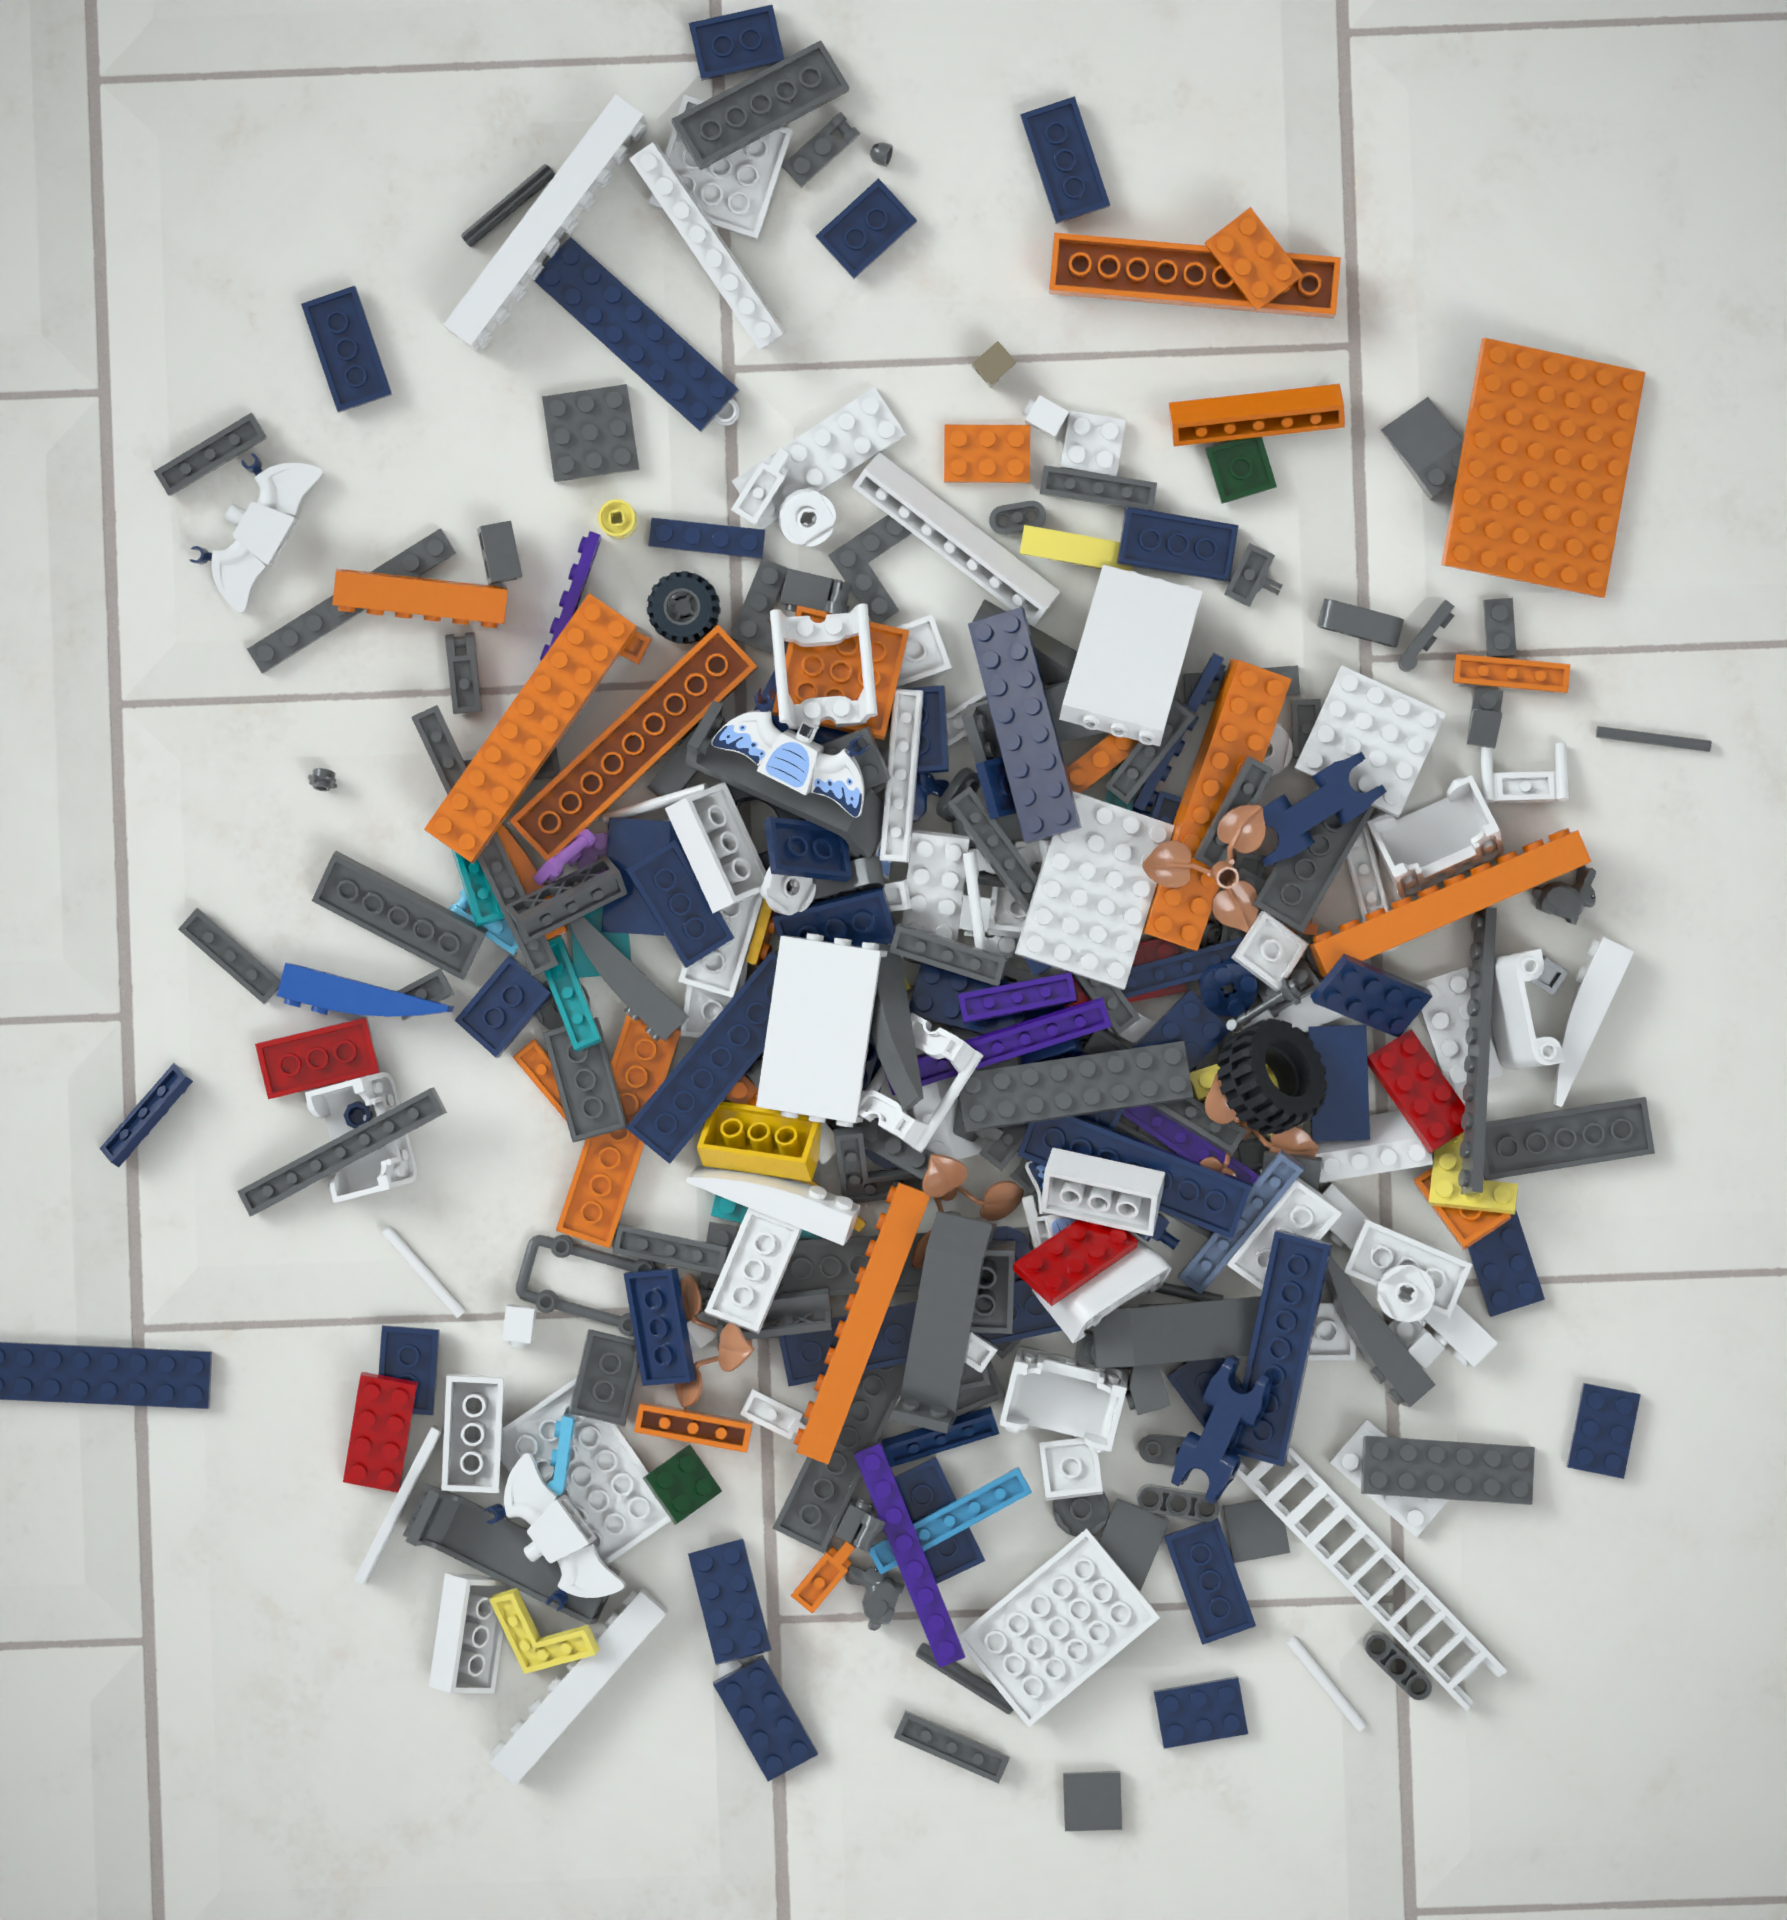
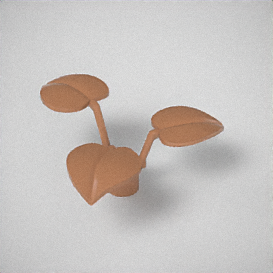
M1254 804L1242 805L1230 810L1221 818L1217 828V836L1220 841L1229 844L1227 847V861L1217 862L1212 870L1195 863H1190L1192 858L1190 849L1182 842L1175 840L1166 841L1158 845L1143 861V870L1154 882L1169 888H1177L1187 884L1190 880L1189 868L1207 874L1221 888L1225 889L1217 892L1213 898L1212 912L1216 919L1226 926L1248 933L1258 914V909L1252 906L1257 898V893L1250 883L1239 880V874L1232 866L1235 862L1233 859V848L1241 853H1250L1260 847L1266 832L1263 808L1260 805Z
M1217 1074L1215 1075L1205 1099V1111L1211 1120L1219 1124H1227L1233 1121L1247 1130L1242 1140L1254 1134L1265 1147L1270 1148V1152H1280L1283 1149L1288 1154L1316 1155L1319 1149L1318 1144L1313 1141L1304 1129L1298 1126L1281 1134H1272L1271 1142H1268L1257 1130L1246 1126L1247 1122L1240 1121L1235 1116L1237 1113L1226 1104L1228 1100L1225 1095H1222L1220 1086H1222L1221 1080H1218ZM1226 1154L1223 1164L1215 1157H1208L1199 1162L1237 1178L1236 1173L1232 1169L1227 1168L1231 1156Z
M930 1155L929 1166L924 1176L922 1187L926 1195L933 1197L939 1212H944L941 1201L954 1199L958 1191L978 1206H982L979 1214L988 1221L1005 1218L1021 1202L1024 1190L1012 1181L997 1182L986 1190L983 1197L984 1200L976 1198L961 1187V1184L967 1178L968 1172L962 1162L948 1156ZM931 1230L920 1239L914 1250L911 1260L913 1268H923Z
M687 1273L680 1282L686 1321L689 1322L691 1320L694 1324L717 1332L716 1326L697 1318L696 1315L701 1310V1295L694 1278L690 1273ZM729 1323L723 1328L720 1334V1343L717 1344L718 1356L694 1363L695 1381L675 1383L677 1398L684 1409L694 1405L702 1392V1376L698 1370L700 1366L719 1361L723 1371L731 1372L744 1363L755 1350L752 1347V1340H746L736 1324Z

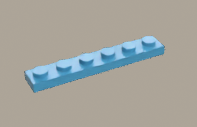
M1017 1467L913 1523L923 1550L926 1551L1031 1494L1032 1490L1020 1468ZM887 1538L871 1546L869 1554L880 1574L898 1566Z

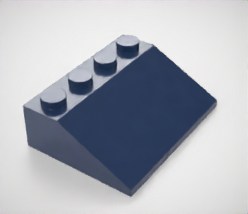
M609 818L606 856L620 871L628 894L603 906L601 932L665 936L625 869L672 840H676L688 860L671 821Z

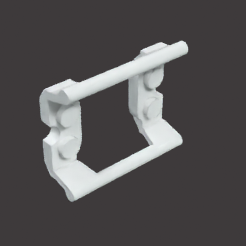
M867 604L856 605L850 613L827 614L825 621L822 623L813 622L810 616L786 617L781 610L770 611L780 723H786L789 729L799 730L802 721H808L816 725L818 729L820 723L824 720L833 721L836 727H847L865 724L870 717L878 715ZM859 636L864 689L858 700L851 701V699L844 696L809 698L801 704L794 705L788 692L784 641L794 642L801 647L836 645L845 639Z
M1045 838L1029 844L1025 843L1024 840L1013 841V845L1029 867H1031L1035 862L1042 861L1043 863L1050 839ZM977 847L970 848L968 852L963 853L975 947L1013 958L1019 938L995 935L985 937L978 876L979 871L982 870L991 874L996 873Z
M910 1012L916 1049L935 1059L946 1058L950 1060L959 1074L928 1123H924L908 1116L899 1103L878 1092L886 1080L884 1068L881 1065L866 1090L861 1092L858 1116L869 1122L879 1118L878 1125L882 1129L899 1137L912 1148L922 1153L983 1055L965 1041L940 1027L936 1031L931 1032L932 1024Z

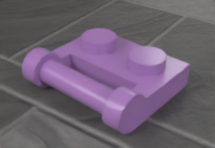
M588 829L582 830L565 848L545 862L532 879L539 886L543 885L547 880L552 883L564 873L563 866L567 863L573 866L583 856L580 851L585 847L589 848L595 843L596 839L593 833Z

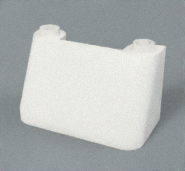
M1472 775L1466 778L1461 777L1451 782L1447 790L1448 797L1397 820L1395 816L1383 812L1375 815L1372 820L1367 821L1370 833L1395 889L1401 898L1415 896L1417 892L1425 888L1442 884L1446 879L1469 872L1470 869L1495 860L1504 852L1500 830Z
M1532 949L1494 957L1491 1027L1498 1060L1504 1068L1509 1070L1534 1068L1565 1062L1562 1047L1555 1038H1539V1036H1535L1524 982L1537 979L1543 973L1544 960L1541 949Z
M387 1072L305 1092L309 1112L316 1118L325 1117L331 1141L354 1129L347 1125L343 1116L349 1104L361 1101L366 1106L369 1105L373 1114L371 1120L400 1105L395 1083ZM408 1134L340 1169L338 1173H334L328 1183V1189L332 1195L333 1202L337 1203L414 1182L417 1178V1167Z
M1132 1233L1130 1234L1138 1240L1136 1249L1055 1305H1049L1032 1289V1292L1073 1344L1085 1337L1086 1334L1083 1332L1085 1328L1088 1329L1092 1325L1095 1327L1104 1316L1140 1293L1142 1295L1147 1292L1152 1294L1162 1287L1172 1268L1167 1261Z
M1018 1347L1012 1365L999 1426H1003L1009 1432L1020 1433L1021 1430L1027 1429L1028 1425L1084 1438L1083 1441L1088 1445L1090 1451L1096 1453L1111 1452L1127 1390L1128 1374L1120 1369L1096 1368L1095 1364L1079 1362L1072 1357L1030 1347Z

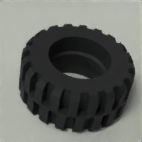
M1263 1019L1232 1035L1224 1043L1218 1058L1217 1066L1220 1069L1217 1071V1076L1222 1084L1220 1086L1221 1093L1228 1100L1226 1104L1237 1113L1235 1116L1240 1121L1247 1122L1246 1126L1253 1130L1259 1129V1132L1265 1134H1281L1311 1119L1320 1111L1326 1097L1324 1093L1327 1090V1080L1324 1078L1326 1068L1320 1061L1322 1057L1319 1051L1314 1049L1313 1041L1309 1037L1306 1038L1300 1028L1292 1027L1291 1023L1284 1020ZM1266 1064L1274 1073L1278 1082L1279 1089L1274 1085V1083L1270 1079L1266 1069Z

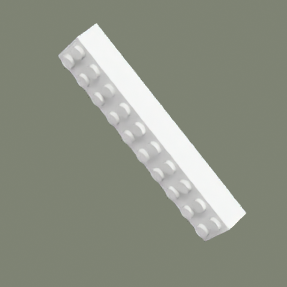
M615 94L443 324L451 334L475 352L479 348L484 349L493 337L490 334L496 325L501 326L510 315V312L507 311L513 302L519 303L527 292L525 288L530 279L535 281L544 269L542 263L548 256L552 258L562 245L559 241L565 233L569 235L575 229L579 222L576 218L582 210L587 212L596 200L593 195L599 187L604 189L613 177L611 171L616 164L621 166L630 154L628 148L634 141L638 143L647 132L645 128L647 123L641 112Z

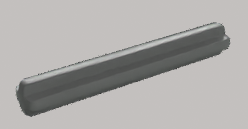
M547 164L541 166L461 235L466 244L470 247L474 246L555 176L553 170Z
M922 1643L916 1651V1656L1006 1714L1013 1712L1014 1709L997 1688L956 1662L939 1668L931 1647L926 1643Z

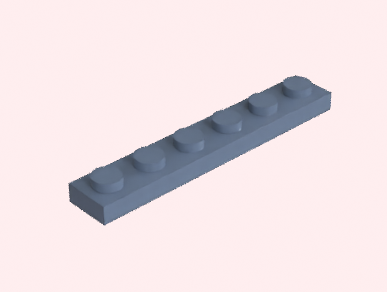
M1281 1149L1253 1183L1234 1237L1231 1239L1213 1232L1179 1273L1178 1279L1201 1295L1304 1171L1305 1166Z

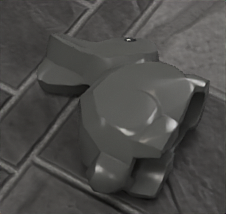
M1585 865L1579 867L1576 872V883L1573 886L1558 881L1548 883L1542 888L1534 887L1531 893L1536 900V909L1564 918L1566 922L1576 925L1578 916L1582 913L1584 906L1591 908L1595 905L1596 896L1591 884L1595 878L1596 870L1587 868Z
M876 1565L871 1566L865 1571L858 1567L850 1566L848 1574L845 1576L846 1582L852 1585H862L866 1589L862 1605L864 1614L869 1620V1630L876 1631L881 1627V1624H890L899 1594L903 1592L905 1584L897 1583L893 1579L886 1577L887 1572L880 1574Z

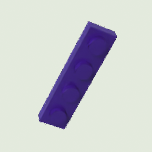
M1071 972L958 994L963 1024L1077 1002Z

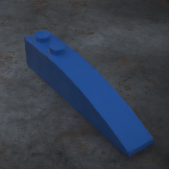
M285 963L277 992L278 997L285 998L284 1004L301 1007V1003L312 1005L311 1011L326 1015L328 1010L368 1016H426L453 1012L454 1006L293 963Z

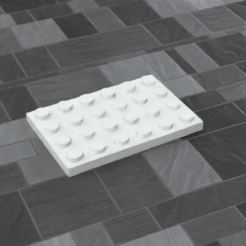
M1072 791L1082 828L1050 837L1015 955L1124 990L1157 883L1147 876L1142 868V864L1158 845L1171 840L1175 825Z
M574 1378L502 1428L501 1461L509 1473H511L521 1456L528 1452L531 1453L539 1473L547 1485L554 1478L555 1466H550L552 1450L558 1449L559 1438L554 1437L556 1421H561L564 1414L576 1416L567 1484L564 1492L557 1499L563 1495L567 1496L597 1537L596 1540L588 1545L594 1544L600 1559L605 1565H608L670 1522L671 1519L643 1480V1477L650 1472L619 1427L615 1424L568 1413L576 1378Z
M1087 1528L962 1632L958 1638L965 1651L1024 1723L1030 1727L1161 1616Z

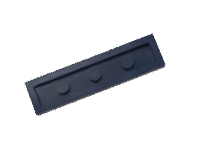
M651 518L648 546L762 559L765 530Z
M173 1063L99 1148L112 1164L119 1168L192 1084L193 1080L181 1067Z
M989 1406L957 1416L947 1434L926 1428H918L883 1439L882 1444L890 1467H894L1000 1433L992 1408Z

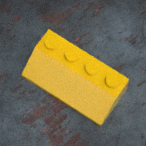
M722 1101L705 1121L697 1150L703 1166L812 1182L819 1160L822 1123L809 1121V1115L798 1114V1118L781 1116V1111Z

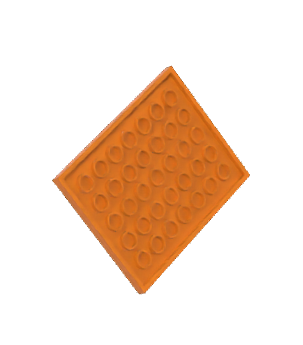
M1482 338L1441 566L1605 598L1645 372Z

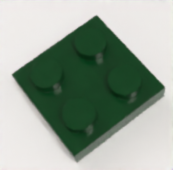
M1262 437L1232 440L1205 449L1221 504L1277 488Z
M690 1444L643 1477V1480L674 1525L684 1520L722 1492Z

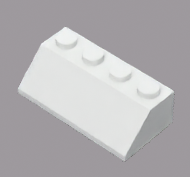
M725 782L690 795L665 808L712 913L760 893V887L764 882L766 870Z
M919 1050L916 1051L917 1055L924 1054ZM956 1076L922 1086L924 1098L913 1107L916 1120L928 1123L956 1079ZM957 1097L925 1149L936 1155L948 1156L958 1160L977 1155L982 1148L979 1137L975 1142H971L953 1133L958 1102Z
M1398 1110L1369 1115L1370 1140L1315 1142L1318 1144L1319 1149L1314 1157H1322L1319 1183L1433 1165L1432 1154H1429ZM1308 1125V1127H1309V1134H1310V1137L1312 1138V1135H1311V1125Z
M1052 1148L1044 1172L1041 1212L1153 1236L1163 1194L1165 1172Z
M449 1373L446 1376L441 1491L499 1493L504 1378Z
M445 1573L429 1687L448 1693H495L503 1628L489 1599L493 1594L508 1591L509 1585L493 1577Z

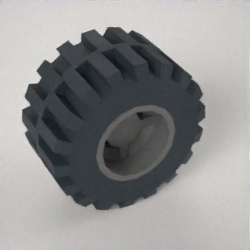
M688 571L672 572L666 577L663 576L659 579L660 581L657 585L654 584L651 589V595H648L647 599L648 607L646 608L651 625L659 635L675 643L692 644V642L701 641L715 625L717 626L719 621L718 616L721 613V608L719 607L720 599L715 588L700 575Z

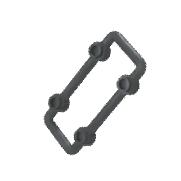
M536 1235L529 1240L516 1283V1293L520 1299L536 1304L538 1310L543 1313L559 1310L616 1326L625 1336L634 1335L630 1313L619 1316L558 1299L557 1294L552 1290H543L540 1293L527 1290L538 1247L542 1246L551 1249L552 1253L558 1258L574 1255L627 1271L662 1268L656 1267L655 1263L650 1260L639 1259L634 1261L574 1244L573 1240L567 1235H558L555 1238Z

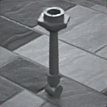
M1284 977L1281 981L1282 986L1279 994L1247 1013H1242L1236 1020H1228L1226 1023L1227 1029L1239 1032L1241 1026L1247 1025L1252 1019L1283 999L1296 1003L1300 1002L1299 995L1302 994L1300 985L1295 979L1289 980Z

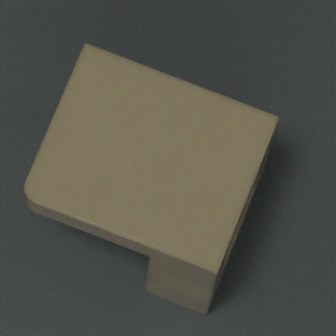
M997 341L972 363V367L988 386L992 388L999 382L1000 377L1016 364V361Z

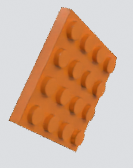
M797 605L795 617L810 616L813 622L822 623L825 621L826 615L831 613ZM869 621L878 715L870 717L867 723L858 726L836 727L835 723L831 720H824L819 726L850 733L870 726L874 738L885 740L909 630ZM859 636L845 639L840 644L801 647L794 642L788 643L785 656L788 692L794 705L801 704L806 699L844 696L851 699V701L858 700L864 689ZM776 694L772 715L779 717Z

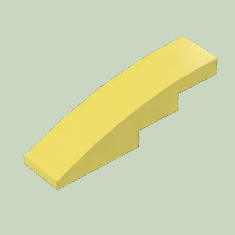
M1024 525L1020 548L1021 555L1046 558L1052 561L1071 563L1089 568L1102 569L1103 565L1126 571H1133V566L1116 564L1120 542Z

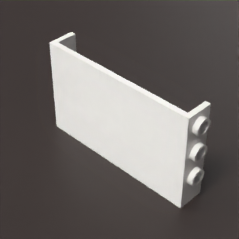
M1103 565L1063 700L1059 720L1082 725L1089 730L1108 732L1116 737L1138 740L1145 745L1160 746L1203 591L1188 585L1182 586L1167 582L1162 578H1152L1135 571H1126Z
M807 933L806 938L795 936L780 937L756 1107L781 1111V1116L798 1118V1114L809 1115L808 1120L813 1122L825 1123L826 1118L836 1120V1125L853 1127L854 1123L863 1122V1118L858 1116L875 995L881 957H887V951L879 950L880 944L862 942V947L852 946V940L835 938L833 943L824 941L823 935Z

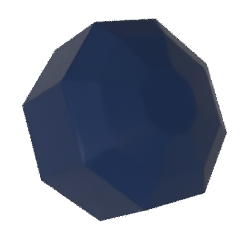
M356 1101L347 1106L343 1116L347 1125L355 1129L370 1121L373 1114L369 1105L366 1106L364 1102Z

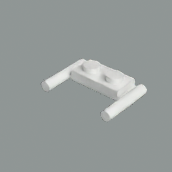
M1566 743L1555 744L1556 772L1493 773L1492 748L1480 747L1482 793L1486 803H1538L1569 800Z

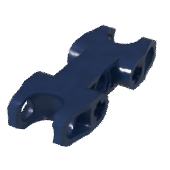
M1362 751L1347 759L1336 761L1313 775L1312 778L1319 789L1296 804L1292 805L1287 796L1283 794L1262 807L1265 826L1273 828L1278 835L1276 849L1261 860L1265 867L1283 859L1291 858L1314 844L1315 841L1308 830L1331 815L1335 814L1341 824L1344 825L1365 812L1373 802L1387 792L1383 785L1377 786L1366 793L1357 792L1351 787L1349 783L1351 770L1366 759Z
M1233 1355L1227 1357L1217 1374L1210 1380L1202 1402L1213 1408L1201 1436L1190 1431L1185 1437L1176 1456L1171 1480L1172 1484L1179 1487L1188 1479L1194 1468L1202 1470L1209 1478V1487L1205 1501L1210 1504L1217 1503L1225 1489L1234 1480L1242 1462V1457L1231 1452L1243 1424L1254 1429L1260 1422L1269 1402V1394L1274 1376L1265 1373L1257 1380L1252 1391L1241 1389L1235 1378L1236 1370L1239 1366V1358Z

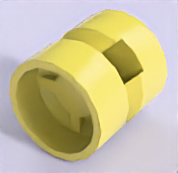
M614 499L607 501L599 511L598 521L600 527L613 539L628 538L637 527L638 519L636 512L629 503L623 500Z

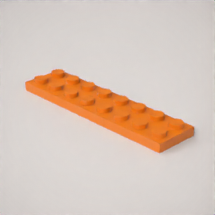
M627 1014L611 1064L627 1123L629 1124L667 1078L681 1031L677 1030L666 1042L662 1038L656 1041L645 1031L648 1025L643 1020L639 1019L636 1022ZM626 1128L586 1139L556 1231L610 1249L645 1143Z

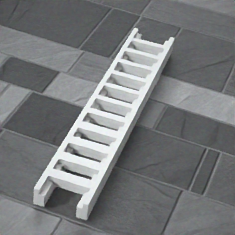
M1289 1447L1287 1460L1294 1466V1469L1271 1491L1259 1479L1275 1464L1260 1461L1250 1471L1241 1462L1236 1474L1466 1711L1474 1701L1458 1684L1462 1680L1465 1681L1477 1669V1665L1481 1661L1498 1678L1507 1672L1506 1668L1291 1447ZM1304 1477L1315 1489L1290 1512L1279 1500ZM1324 1497L1334 1510L1310 1533L1299 1520ZM1344 1518L1356 1531L1330 1554L1319 1541ZM1363 1538L1375 1552L1354 1573L1350 1574L1338 1561ZM1383 1558L1395 1573L1370 1595L1357 1581ZM1403 1579L1415 1593L1390 1616L1378 1601L1395 1584ZM1422 1599L1435 1614L1410 1636L1398 1622ZM1443 1620L1455 1634L1430 1657L1420 1647L1418 1642ZM1463 1641L1475 1655L1450 1677L1438 1663L1455 1646Z

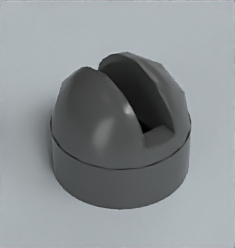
M885 142L874 144L870 151L872 161L887 167L892 157L893 145Z

